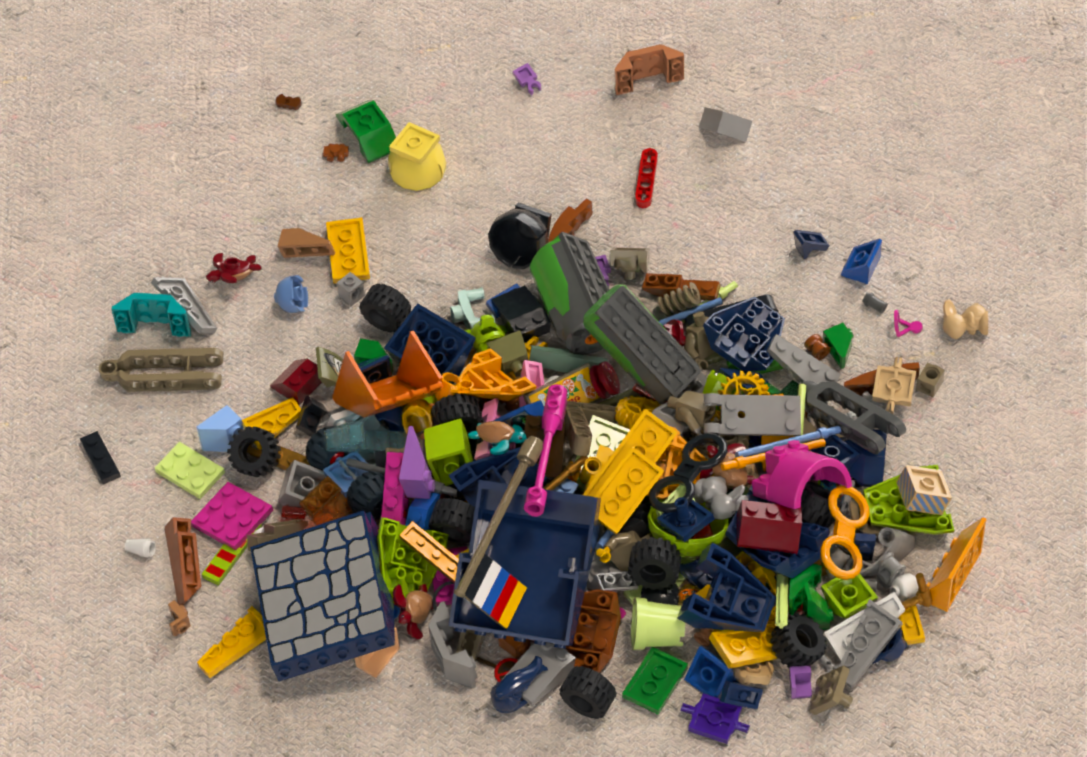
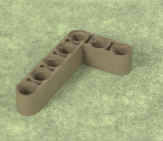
M567 401L564 416L566 417V437L574 454L588 456L590 453L593 435L589 423L593 415L617 424L615 420L616 407Z

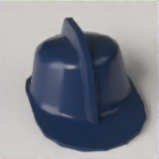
M901 628L872 664L880 660L885 662L894 661L902 655L908 644L901 637Z

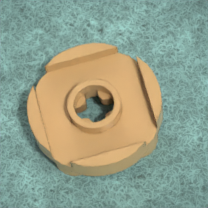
M769 661L732 668L734 675L738 678V682L744 685H749L750 683L768 685L774 671V667Z

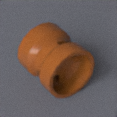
M819 334L810 336L804 343V347L809 352H812V356L818 360L824 359L830 353L831 348L827 343H823V339Z

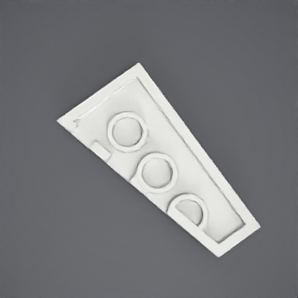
M895 592L876 602L877 605L896 618L905 612V608ZM866 609L824 632L826 639L840 662L851 643V638L856 632L860 618Z

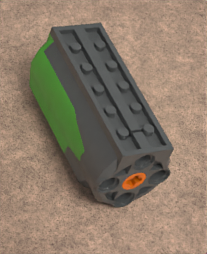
M561 232L554 240L539 249L530 264V272L557 336L565 341L568 350L573 354H592L604 349V347L584 327L583 317L609 288L589 242Z
M618 284L608 290L583 317L584 327L630 377L660 405L668 401L670 396L677 397L702 371L698 363L624 284Z

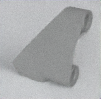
M883 528L879 532L878 539L881 544L888 548L873 564L862 560L861 576L865 578L877 574L879 562L890 552H893L895 559L900 562L915 548L916 537L895 528ZM853 558L847 561L846 571L852 569Z

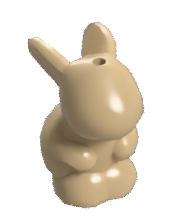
M950 299L945 300L943 305V330L946 334L956 340L961 338L965 331H968L971 335H975L976 331H980L983 335H988V311L982 305L974 303L963 314L959 315L953 302Z

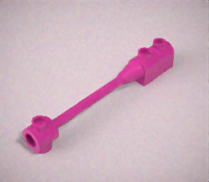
M558 384L551 385L547 391L542 416V428H544L545 435L542 446L543 450L540 456L535 485L527 490L524 510L534 517L542 515L545 509L547 492L542 487L552 437L556 430H562L567 406V389Z

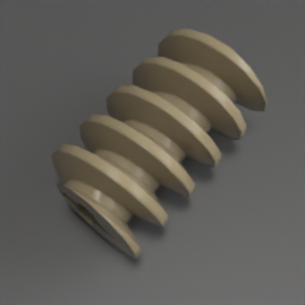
M690 282V288L687 285L683 286V290L677 288V294L675 291H671L670 296L666 293L664 294V299L661 296L657 298L661 311L667 317L700 304V293L694 283Z

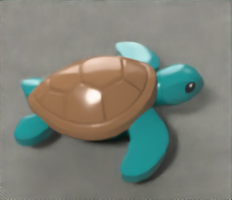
M500 421L478 423L476 431L468 434L470 439L482 438L484 441L491 443L493 448L490 449V453L493 455L504 454L508 451L510 443H523L527 439L526 434L519 425L513 424V427Z

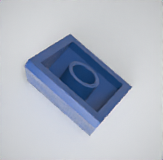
M879 238L853 247L841 275L868 284L881 258L882 240Z
M700 646L684 680L701 693L720 699L725 681L733 682L736 678L733 669H729L725 663Z

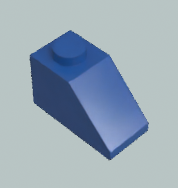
M431 493L430 499L415 498L409 506L405 526H408L413 521L423 530H431L429 521L435 503L440 499V494Z

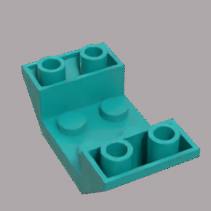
M132 293L111 308L117 332L136 333L138 321L146 323L158 322L163 324L169 323L172 336L191 337L187 312L172 295Z

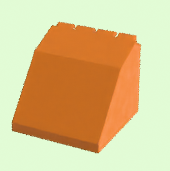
M411 331L397 375L369 384L349 351L345 352L332 398L337 405L365 418L433 396L444 388L442 384L443 377L415 332Z

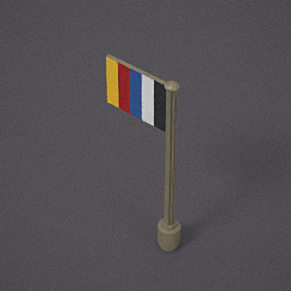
M529 436L524 441L517 455L519 465L457 589L454 590L456 596L465 597L504 629L508 628L527 587L488 557L485 552L527 468L535 466L543 450V442L534 436Z

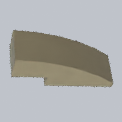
M293 519L264 524V532L247 535L248 551H251L250 547L304 530L308 526V521Z

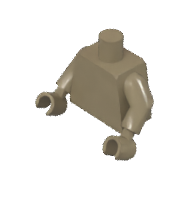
M696 312L693 314L695 323L688 326L685 330L686 340L684 349L698 363L699 368L705 370L709 365L703 359L712 355L715 351L711 349L703 324L709 317H705L704 312Z

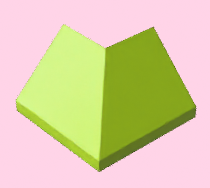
M861 574L849 580L836 577L821 586L829 609H832L833 614L843 618H850L866 609L869 599L873 602H876L878 596Z

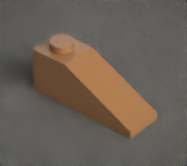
M300 228L282 229L277 246L283 258L335 255L336 253L330 240Z

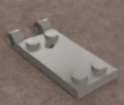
M704 394L705 406H721V424L705 423L704 434L749 436L801 435L800 396ZM738 412H744L745 417L739 418Z

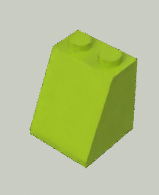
M462 419L424 429L426 458L435 481L444 483L445 486L454 484L449 475L464 464L473 462L467 431Z

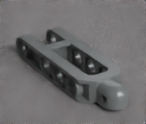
M813 381L801 383L806 385L805 403L809 406V416L828 428L840 426V435L873 454L880 453L886 447L883 438L872 431L873 429L878 428L886 434L889 433L895 437H900L906 432V426L901 419L835 381L820 382L819 384ZM818 396L823 401L833 400L841 405L843 409H848L855 413L858 418L853 420L817 399Z

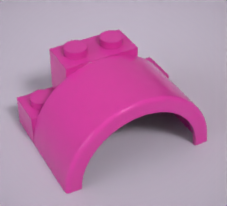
M797 440L789 441L788 444L783 446H775L773 450L765 452L766 474L752 480L753 496L792 509L801 507L802 492L806 483L810 481L811 476L816 481L825 479L844 485L845 488L852 487L850 474L842 462L808 451V445L802 444Z

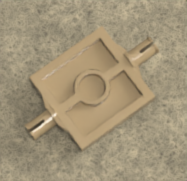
M898 357L894 358V366H877L872 401L886 403V411L889 412L890 410L891 414H894L895 405L911 407L916 371L902 368L903 359L899 357V363Z

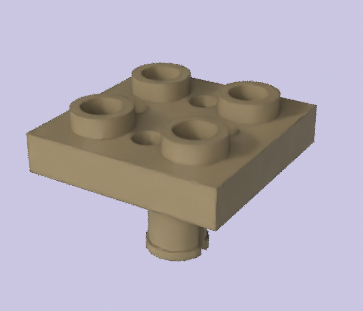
M843 665L821 675L817 679L815 693L810 699V713L817 715L838 704L842 705L845 709L851 705L853 697L843 692L850 669Z

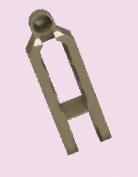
M218 348L127 350L118 360H105L98 368L103 380L108 382L118 381L119 385L127 392L214 390L221 387L222 375L214 372L192 371V367L220 366L223 363L224 353ZM184 367V371H181V373L162 372V374H147V372H143V374H130V371L133 369Z

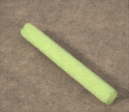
M777 573L775 625L783 629L784 626L788 625L789 577Z

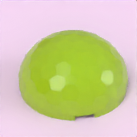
M658 499V501H660V502H662V503L666 500V499H663V500ZM705 502L700 504L701 506L706 508ZM652 506L648 514L649 529L652 537L655 539L663 538L664 541H670L671 545H676L681 557H697L711 543L719 545L726 536L725 532L729 525L728 518L724 520L714 519L692 536L693 539H689V541L684 543L676 539L675 536L662 531V526L657 522L656 509Z

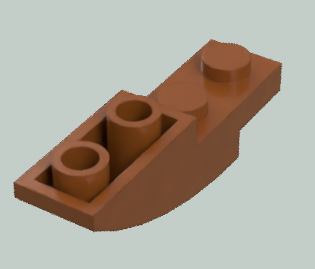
M586 198L575 209L568 206L555 222L548 241L554 240L561 232L574 236V231L578 230L580 225L592 216V201Z
M646 273L642 290L664 298V294L667 293L670 296L671 291H675L677 294V288L683 290L684 285L690 288V282H692L698 288L701 300H714L718 297L721 285L719 281L684 280L682 275Z

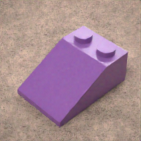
M409 426L399 481L407 498L430 499L431 492L435 490V480L432 479L431 471L427 465L413 426Z

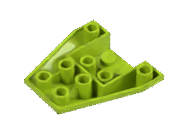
M938 465L921 466L922 468L939 470ZM900 475L863 490L864 497L869 506L871 525L933 535L954 533L955 531L951 514H946V511L942 515H934L906 510L896 483Z
M381 517L377 536L380 572L392 598L393 589L396 585H401L405 598L411 591H418L419 586L422 584H426L428 589L437 569L399 538V535L408 526L399 524V521ZM424 530L443 547H447L449 534L434 530Z

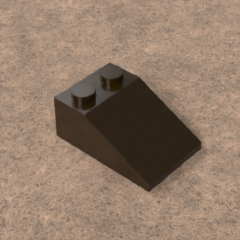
M526 415L524 433L527 439L529 436H534L542 442L544 441L542 416ZM564 417L562 430H556L552 437L545 472L547 479H555L563 470L566 417ZM539 456V458H538V460H537V462H536V463L538 464V466H539L540 456Z

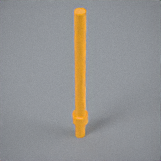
M819 439L803 444L808 445V450L826 446L825 439ZM765 453L748 457L740 456L732 461L723 462L720 464L721 470L742 469L746 465L766 461Z

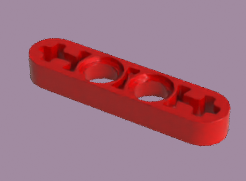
M653 148L644 149L641 154L635 193V203L639 208H647L652 203L658 163V153ZM648 156H651V162H647ZM644 169H651L652 172H651V173H644L643 170H644ZM642 183H649L650 186H649V187H642L641 184H642ZM643 194H646L645 200H642Z

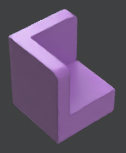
M811 666L790 667L791 699L811 698Z

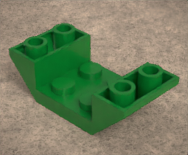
M367 100L336 114L341 125L344 128L349 127L358 140L360 152L368 163L390 154L389 146L396 139L391 123L374 100Z

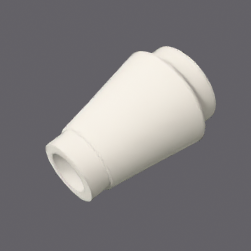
M150 538L128 539L125 542V550L148 558L154 555L156 543Z

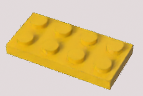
M363 218L326 222L328 240H330L336 252L335 255H330L333 284H336L350 272L360 280L370 279Z
M632 447L594 496L601 498L598 522L616 535L663 474L664 470Z
M775 620L767 622L764 632L722 630L712 632L709 637L729 669L777 659L775 651L772 650L773 644L770 643L771 633L776 627Z

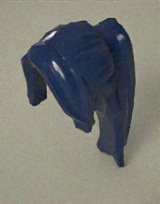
M535 656L531 664L506 675L503 680L496 682V685L492 687L490 699L498 712H515L528 703L524 699L520 702L523 692L527 690L530 683L542 671L548 670L542 664L541 657Z

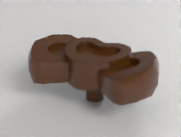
M283 94L276 97L278 108L282 107L296 111L302 106L300 97H285Z

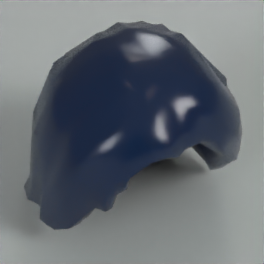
M402 406L375 414L378 421L384 420L386 427L389 428L392 434H404Z

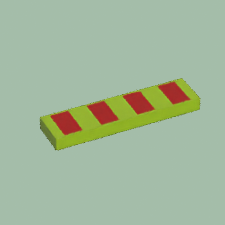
M262 523L253 531L252 534H254L256 530L262 528ZM247 539L237 550L223 544L201 574L202 578L219 586L248 547Z

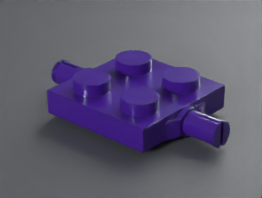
M703 693L695 707L685 703L681 706V712L692 715V720L688 727L689 732L728 744L735 730L747 734L750 729V725L739 722L742 706L724 703L719 698Z

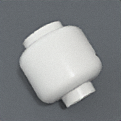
M910 573L900 575L893 580L890 593L895 592L901 602L916 596L919 588L916 577Z

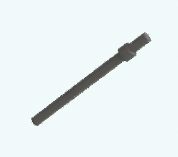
M348 458L346 461L347 466L368 472L375 471L385 475V468ZM436 481L433 493L440 495L443 493L457 497L459 490Z

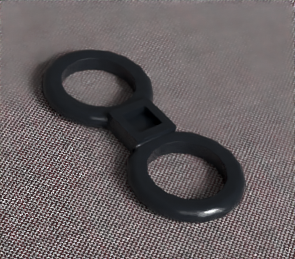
M707 433L698 435L688 441L682 450V462L674 471V475L660 479L649 492L651 506L659 512H676L675 503L667 504L657 500L659 492L673 484H680L686 487V493L683 497L685 500L687 499L689 504L695 495V485L693 484L695 478L702 470L711 469L724 460L728 452V446L724 438L716 434ZM702 443H715L719 446L717 454L707 461H694L690 458L692 450Z

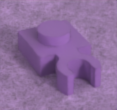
M528 63L513 71V76L522 87L528 86L529 94H534L532 87H537L539 91L541 90V83L536 81L537 75Z

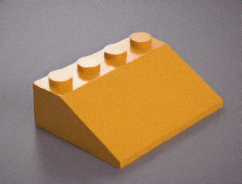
M982 517L961 531L958 538L954 537L952 540L951 550L949 553L946 552L944 554L941 567L935 569L932 583H927L933 600L932 606L948 612L982 553L986 518Z

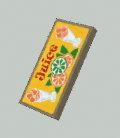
M585 363L536 388V390L523 395L526 405L541 400L545 406L548 388L551 385L558 384L567 389V401L593 404L602 398L597 395L591 384L589 363Z

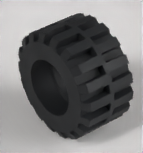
M375 284L371 286L361 301L359 309L365 320L382 331L392 333L398 330L410 314L411 305L408 299L397 289L385 284Z
M448 395L435 402V405L431 408L434 426L462 419L467 433L476 431L478 423H483L478 400L472 395Z
M254 426L253 428L245 427V430H238L239 434H234L232 436L234 440L229 441L228 445H231V448L227 449V453L231 454L228 459L230 462H233L231 464L232 467L237 469L239 473L253 477L266 476L267 472L271 473L274 470L272 467H277L279 464L276 462L277 458H281V455L278 454V451H281V446H277L279 441L274 438L275 435L265 429ZM259 441L262 447L261 456L256 462L250 463L247 458V449L251 443Z
M810 481L806 483L801 496L803 520L825 528H829L835 519L828 508L829 490ZM837 498V506L840 511V509L842 508V503Z
M443 498L437 500L429 521V527L431 530L449 534V541L470 543L475 507L457 499Z
M650 537V539L644 538L641 541H637L635 546L632 547L628 565V574L631 575V580L645 589L664 590V588H670L671 584L674 585L676 580H678L681 564L680 551L677 550L676 545H671L670 541H664L663 538L655 539Z
M797 613L789 616L787 626H784L783 629L776 626L771 633L770 643L773 644L772 650L775 651L777 659L779 658L783 665L786 664L789 669L792 666L812 665L822 658L825 654V649H827L825 644L827 640L823 635V630L819 628L817 622L813 621V618H807L805 614L800 615Z
M583 666L572 668L559 689L560 696L570 708L583 716L595 719L604 717L617 692L606 677L595 670Z

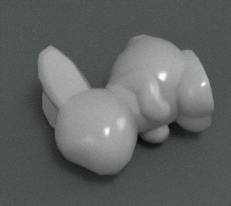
M720 476L702 478L694 484L695 501L698 504L705 502V507L710 509L714 519L724 520L732 517L738 511L741 500H748L746 495H742L745 490L743 484L727 495L726 479Z

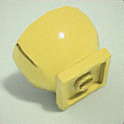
M408 122L389 146L388 167L395 183L402 188L418 191L431 188L441 181L446 170V159L442 147L438 143L440 135Z

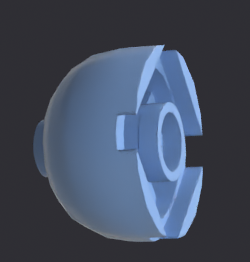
M299 275L286 277L277 285L274 299L285 312H304V307H308L307 287L302 286L301 282L304 281Z

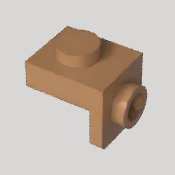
M173 600L168 604V607L175 621L170 623L169 626L172 635L175 637L178 634L184 633L191 625L186 608L183 605L179 606Z

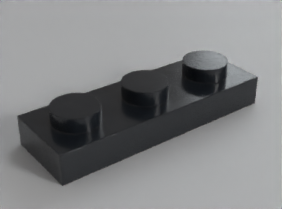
M98 431L80 438V442L103 485L121 477Z

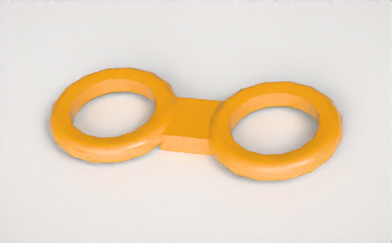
M842 485L835 487L828 497V508L836 522L834 523L833 536H829L823 541L820 552L822 562L829 573L839 579L849 580L859 575L863 566L861 553L854 544L855 530L862 528L867 523L870 514L865 497L855 488H845ZM839 495H849L858 503L861 514L859 520H850L843 516L837 506ZM832 544L842 545L851 553L853 558L852 570H841L832 562L830 557V547Z

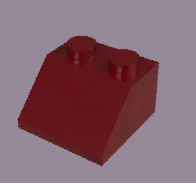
M308 358L295 360L270 387L288 399L293 397L297 404L300 405L304 401L305 396H309L322 383L318 377L317 364Z

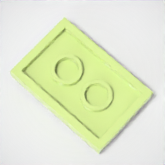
M180 441L155 467L156 473L199 499L225 473L223 467Z

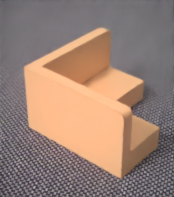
M394 626V646L356 657V667L376 678L400 649L397 628Z

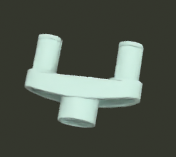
M482 287L458 291V305L450 307L454 323L463 321L467 329H472L473 325L480 321V318L474 316L469 302L485 298Z

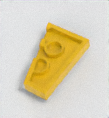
M292 397L243 419L242 424L244 429L245 427L253 428V426L265 429L274 434L275 438L299 418L301 408ZM255 441L254 443L260 451L262 449L259 441Z

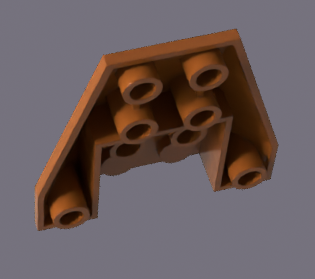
M599 589L585 592L573 645H566L565 649L576 658L575 667L583 666L600 673L613 657L621 621L616 592Z

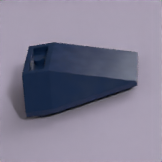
M754 296L713 313L705 321L703 327L713 351L741 371H763L775 360L767 352V349L776 334L781 337L785 318Z
M802 522L797 554L740 547V549L760 566L793 579L820 559V548L823 541L828 538L830 531L828 528L817 524Z

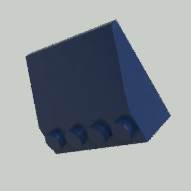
M417 303L385 345L384 349L392 359L400 363L411 331H414L441 376L447 372L460 376L476 338Z

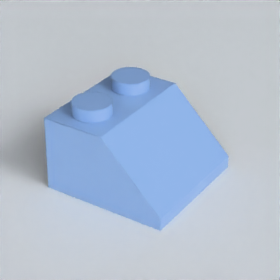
M228 405L196 427L201 449L203 451L227 452V449L231 448V445H228L229 441L234 440L232 436L234 434L238 435V430L243 429L242 419Z

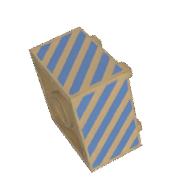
M906 465L896 482L905 508L908 511L942 515L952 499L941 470Z

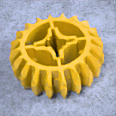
M740 371L739 376L736 373L732 374L733 379L726 377L728 383H721L724 390H718L719 395H730L735 388L736 393L734 395H742V392L745 395H770L767 392L769 389L768 385L764 384L765 380L763 378L759 379L758 374L752 376L751 371H748L746 376L743 371ZM742 384H751L754 385L755 388L752 389L751 387L746 389L743 388ZM742 411L738 412V417L744 418L745 413Z
M639 396L624 397L619 400L616 406L615 420L618 422V425L630 430L645 409L652 413L654 409L661 405L657 401H653L652 398L647 399L646 397Z

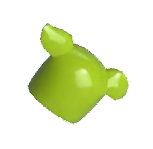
M482 315L480 321L475 323L472 329L464 330L476 338L473 347L478 353L487 350V342L501 338L507 333L505 326L497 325L491 315Z

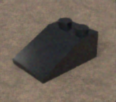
M525 285L491 299L508 333L511 334L520 330L524 343L528 342L533 336L540 337L550 333L551 321L542 305Z

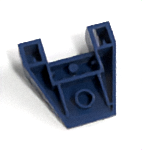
M711 543L701 552L696 566L698 570L713 577L706 599L695 593L691 594L683 601L677 619L694 628L764 632L776 596L729 551Z

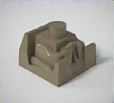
M612 248L610 250L611 266H614L616 270L621 268V272H624V279H635V272H640L641 270L643 273L648 272L650 248Z

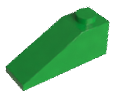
M813 563L793 579L790 578V615H793L803 604L804 583H809L814 589L821 583L822 566Z
M804 583L802 614H805L807 618H813V621L819 624L820 629H830V623L834 620L832 609H828L827 601L809 583Z

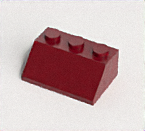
M741 500L736 514L737 547L792 554L798 553L802 527L801 507L792 509L779 504Z

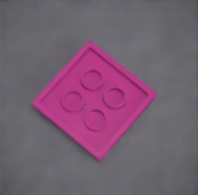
M227 482L191 520V526L218 542L237 550L247 539V535L252 534L274 510L272 505Z

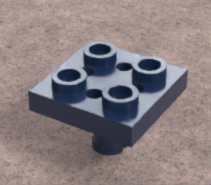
M680 497L674 502L677 509L676 512H664L657 518L660 526L685 543L714 520V515L693 499L688 504L687 499L685 500L684 497Z

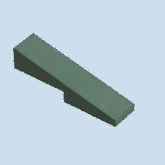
M531 345L529 361L542 363V368L568 373L585 363H589L590 367L599 365L603 361L608 362V359L603 357L570 354L569 350L533 345Z

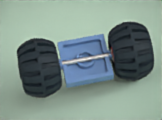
M328 426L319 429L317 433L311 436L306 445V458L310 466L323 471L324 475L345 498L347 497V503L353 513L364 510L365 514L371 512L374 519L381 517L385 475L375 471L368 472L347 466L346 461L348 458L367 463L356 450L354 451L350 436L344 430L337 427Z

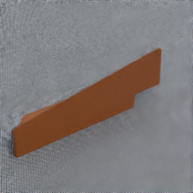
M172 517L164 530L177 603L180 606L184 605L201 588L196 533L191 532V519Z

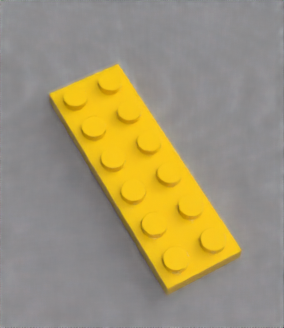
M645 409L583 495L594 497L632 447L653 463H656L678 432Z

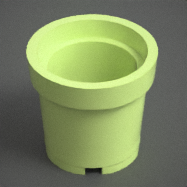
M635 597L631 618L632 650H644L645 647H682L683 642H680V637L685 636V622L677 619L681 606L649 602L646 598Z

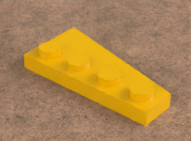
M253 606L247 610L248 613L243 618L240 617L235 622L236 626L230 632L226 631L218 644H214L197 661L199 668L209 678L266 640L262 615Z

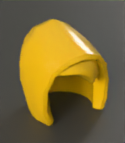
M421 399L408 403L403 409L402 422L407 434L409 426H413L415 433L434 426L431 409L426 400Z

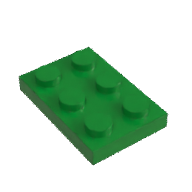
M652 647L623 691L622 698L659 715L687 671L688 663Z

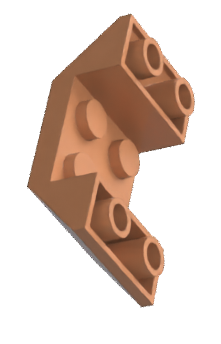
M662 44L626 52L615 67L616 95L633 92V80L663 73L667 83L683 80L684 53Z

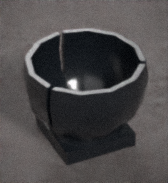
M518 202L515 205V209L498 216L492 223L488 233L489 246L496 258L508 267L512 266V268L516 269L528 268L539 249L549 242L552 214Z

